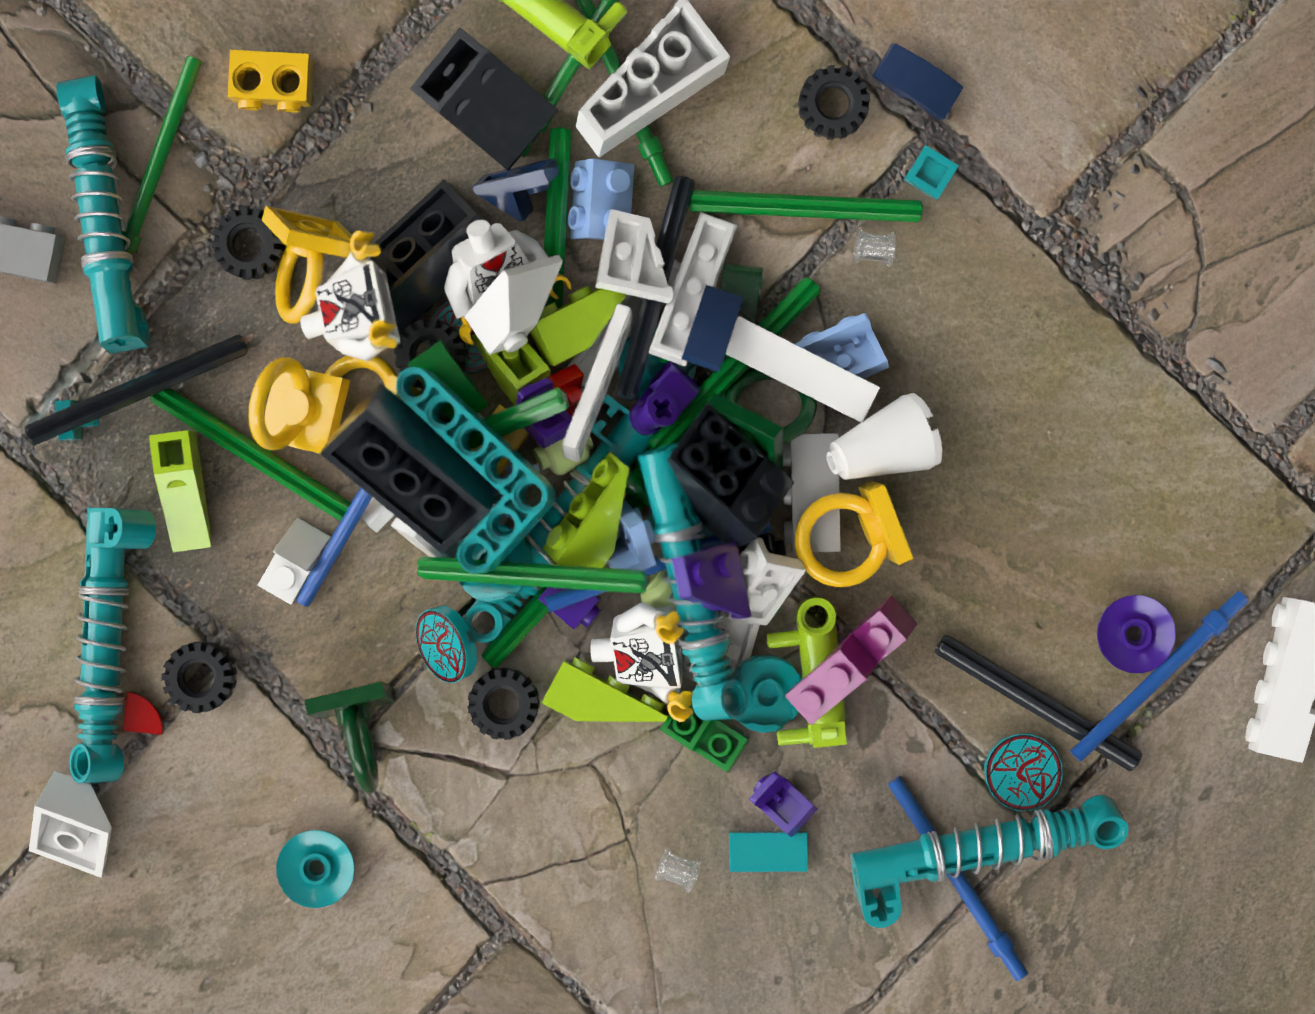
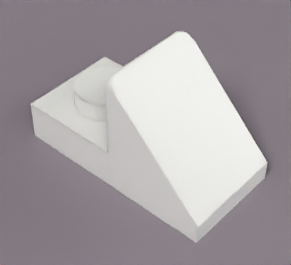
M296 518L273 550L275 555L257 586L290 605L294 604L297 595L331 536L302 519Z

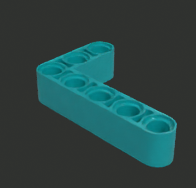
M407 368L400 373L396 382L397 393L401 399L504 495L458 549L459 563L468 572L486 573L493 571L551 509L556 496L554 487L436 374L421 368ZM423 376L426 381V390L421 396L415 397L411 391V384L416 377ZM446 403H451L455 409V416L449 424H444L439 416L440 409ZM479 430L483 434L484 444L481 449L474 452L468 445V438L473 431ZM504 457H508L513 464V472L507 479H502L497 473V464ZM533 484L539 486L542 491V500L535 507L530 506L525 497L527 489ZM505 514L512 516L515 521V529L507 537L499 530V521ZM478 544L484 545L488 552V559L482 566L477 565L472 558V551Z

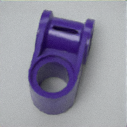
M666 363L653 376L647 389L631 408L629 413L631 426L637 433L650 436L657 433L661 428L672 425L685 407L697 396L701 387L676 363Z

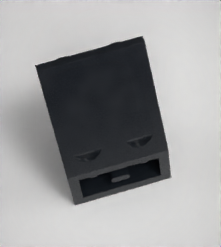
M462 28L455 32L410 88L427 105L508 171L559 111Z
M709 403L703 407L667 459L704 526L723 543L736 542L737 549L759 537L794 484L791 478Z

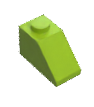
M472 335V339L495 381L514 405H516L517 394L526 385L535 384L551 375L550 368L528 342L512 353L503 350L489 355L477 335Z

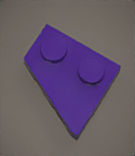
M736 542L724 543L671 558L681 599L692 603L700 602L703 607L713 611L723 610L731 613V618L734 619L752 617Z

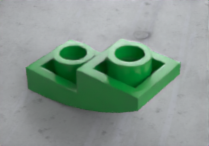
M442 340L407 363L410 368H421L436 374L476 413L489 406L468 373H464ZM418 376L417 378L426 389L425 379L423 376ZM446 403L442 406L441 410L452 421L455 416V409L451 403Z
M694 709L693 714L683 722L676 721L669 714L659 729L727 773L731 772L750 739L720 720L704 721L695 714Z

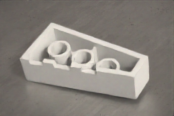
M678 0L668 15L658 22L650 35L638 48L636 47L629 54L621 67L614 74L612 73L579 110L576 128L596 155L601 157L721 77L726 71L730 55L688 0Z
M1283 597L1282 603L1277 604L1273 611L1272 626L1276 627L1273 642H1268L1264 650L1263 664L1267 665L1264 681L1259 680L1255 689L1254 702L1258 703L1255 719L1251 718L1248 722L1245 739L1249 741L1248 749L1303 763L1315 724V709L1311 708L1313 700L1315 701V603Z

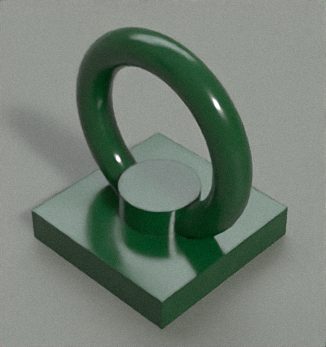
M749 368L725 392L724 397L714 393L708 403L783 471V443L799 437L809 428L816 414L817 400L796 390L801 399L800 413L790 424L781 427L765 419L760 414L738 405L742 392L753 383L762 380H776L754 368Z
M381 681L305 699L304 702L308 716L320 720L336 716L338 726L344 727L349 758L360 788L366 793L375 792L379 785V774L374 743L367 720L373 718L371 707L396 702L393 686Z

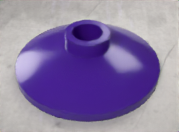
M1129 595L1111 603L1102 613L1097 626V643L1102 655L1111 665L1128 673H1145L1159 667L1170 656L1176 639L1175 624L1169 611L1157 600L1143 595ZM1132 626H1137L1140 630V636L1135 641H1131L1127 637V631Z

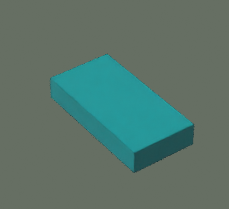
M729 831V872H808L807 831H798L792 838L784 831Z

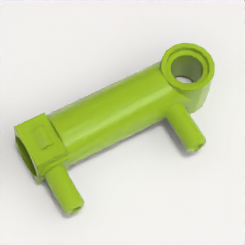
M497 0L508 5L589 70L611 46L608 38L609 33L627 14L626 7L620 2H615L596 23L594 20L586 18L565 0Z
M817 596L805 598L799 603L795 614L797 630L774 632L766 635L767 646L770 649L799 646L802 678L838 646L835 609L829 601ZM814 605L821 606L826 611V620L818 627H811L805 621L807 609ZM844 698L812 725L807 721L806 728L779 730L777 732L778 745L809 743L813 748L847 745Z

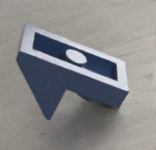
M551 158L514 167L509 171L502 170L485 174L472 187L474 193L515 219L524 221L533 212V205L529 194L539 193L550 187L549 183L560 171L556 159Z

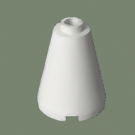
M915 393L902 395L830 444L827 462L831 471L835 475L839 474L841 478L846 480L929 470L935 467V465L940 464L943 451L939 430L931 431L927 418L933 416L930 409L922 398Z

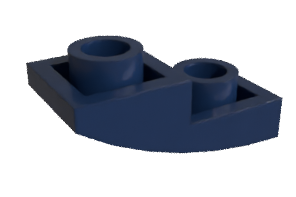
M896 43L890 45L872 77L897 96L909 98L937 120H944L964 88V86L928 61Z
M706 285L681 359L719 372L744 297Z

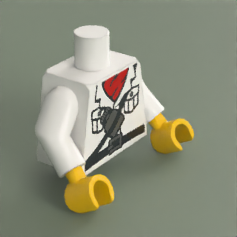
M477 220L469 224L467 227L469 238L454 246L452 250L453 264L449 268L444 288L456 319L461 318L463 323L459 330L460 338L470 345H474L470 337L472 327L464 316L503 270L549 258L535 239L518 230L508 232L501 223H495L490 226L485 220ZM558 273L555 282L562 280L566 288L571 290L570 281ZM551 289L549 295H551L555 299H559L558 296Z
M357 231L351 238L350 247L352 251L344 263L332 274L325 284L319 286L316 290L319 311L302 316L300 322L307 339L324 335L326 341L342 354L369 361L386 347L395 348L397 343H400V337L387 276L373 261H369L370 257H377L380 254L379 245L370 244L374 233Z
M644 602L639 603L614 618L611 638L591 639L592 662L614 661L617 681L621 684L636 686L654 694L665 704H668V712L673 719L683 722L693 714V709L689 707L692 704L693 694L689 691H683L679 694L678 689L681 688L684 667L682 648H680L681 645L679 644V638L684 633V629L678 627L677 624L680 621V617L676 613L675 605L655 608Z

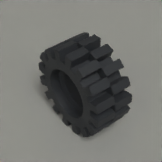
M830 65L826 69L822 70L820 68L816 70L812 76L806 79L798 99L799 115L805 122L804 126L808 130L811 129L814 135L819 138L820 135L827 137L826 140H833L834 138L843 139L847 135L855 133L863 124L870 108V93H867L865 81L862 82L859 79L860 75L855 71L852 73L848 71V67L844 66L835 68V65ZM837 88L847 95L849 108L844 115L832 118L826 116L820 110L819 97L825 90Z
M240 207L241 210L238 211L233 209L228 212L229 215L226 218L221 217L219 219L220 225L217 229L214 228L212 235L215 237L214 241H211V248L215 251L214 257L216 261L221 264L225 271L245 280L253 278L258 280L264 278L263 276L266 274H272L275 271V266L279 265L286 246L262 221L264 214L262 210L257 208L250 209L248 207ZM245 229L257 230L262 235L264 242L260 254L251 259L240 257L234 247L236 236Z
M433 319L416 321L415 324L406 327V331L403 334L399 335L400 343L394 348L397 361L394 362L400 372L410 368L407 363L416 357L419 345L429 339L442 340L461 369H466L468 349L465 347V342L460 338L458 330L454 326L447 324V322ZM416 377L411 385L426 390Z
M198 641L181 646V648L170 654L171 658L166 660L163 666L166 668L165 673H162L161 681L165 680L164 693H169L171 697L169 701L173 705L178 704L180 706L179 709L185 712L188 710L192 711V713L208 712L221 706L223 702L230 698L232 695L231 691L235 688L237 680H234L237 670L236 667L233 668L232 657L230 655L227 656L224 653L225 649L221 646H214L213 643L207 641ZM194 662H203L213 671V684L205 692L193 691L185 681L186 670Z
M510 668L493 669L481 676L472 686L473 688L468 696V713L472 717L473 725H476L482 734H487L496 740L499 738L509 740L522 735L535 721L540 702L538 700V691L532 684L533 681L529 677L524 676L523 672L511 670ZM502 688L513 691L519 700L518 711L514 716L507 719H501L493 715L488 704L490 695L495 690Z

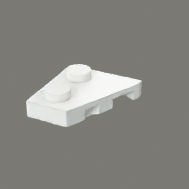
M611 209L608 216L596 287L670 304L673 298L672 286H668L662 268L664 261L660 249L657 248L654 242L655 233L650 218Z

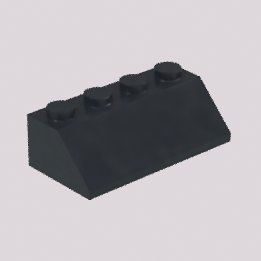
M445 180L441 181L374 243L379 245L380 254L377 257H370L369 261H373L387 276L399 335L403 334L406 327L412 325L420 316L429 311L446 294L444 289L449 268L453 264L452 250L455 245L469 238L467 234L469 224L482 220Z
M382 383L355 407L319 453L441 554L491 511L499 493L485 477L427 422Z

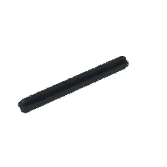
M676 176L674 179L656 244L664 261L662 268L667 283L695 186V181L685 176ZM646 298L641 299L616 390V395L623 399L635 400L637 398L663 302Z
M235 335L32 422L24 427L25 433L32 445H38L245 356L248 353L247 345L241 335Z
M945 634L937 643L934 651L936 655L1078 741H1081L1097 725L950 635ZM1110 734L1094 749L1128 771L1134 770L1142 758L1140 750L1113 734Z

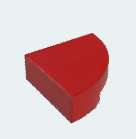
M127 692L123 731L164 734V721L155 705L140 693Z

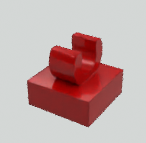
M576 364L548 376L553 382V389L561 388L566 393L569 407L565 411L571 417L574 416L578 406L577 403H579L583 393L580 389L584 374Z

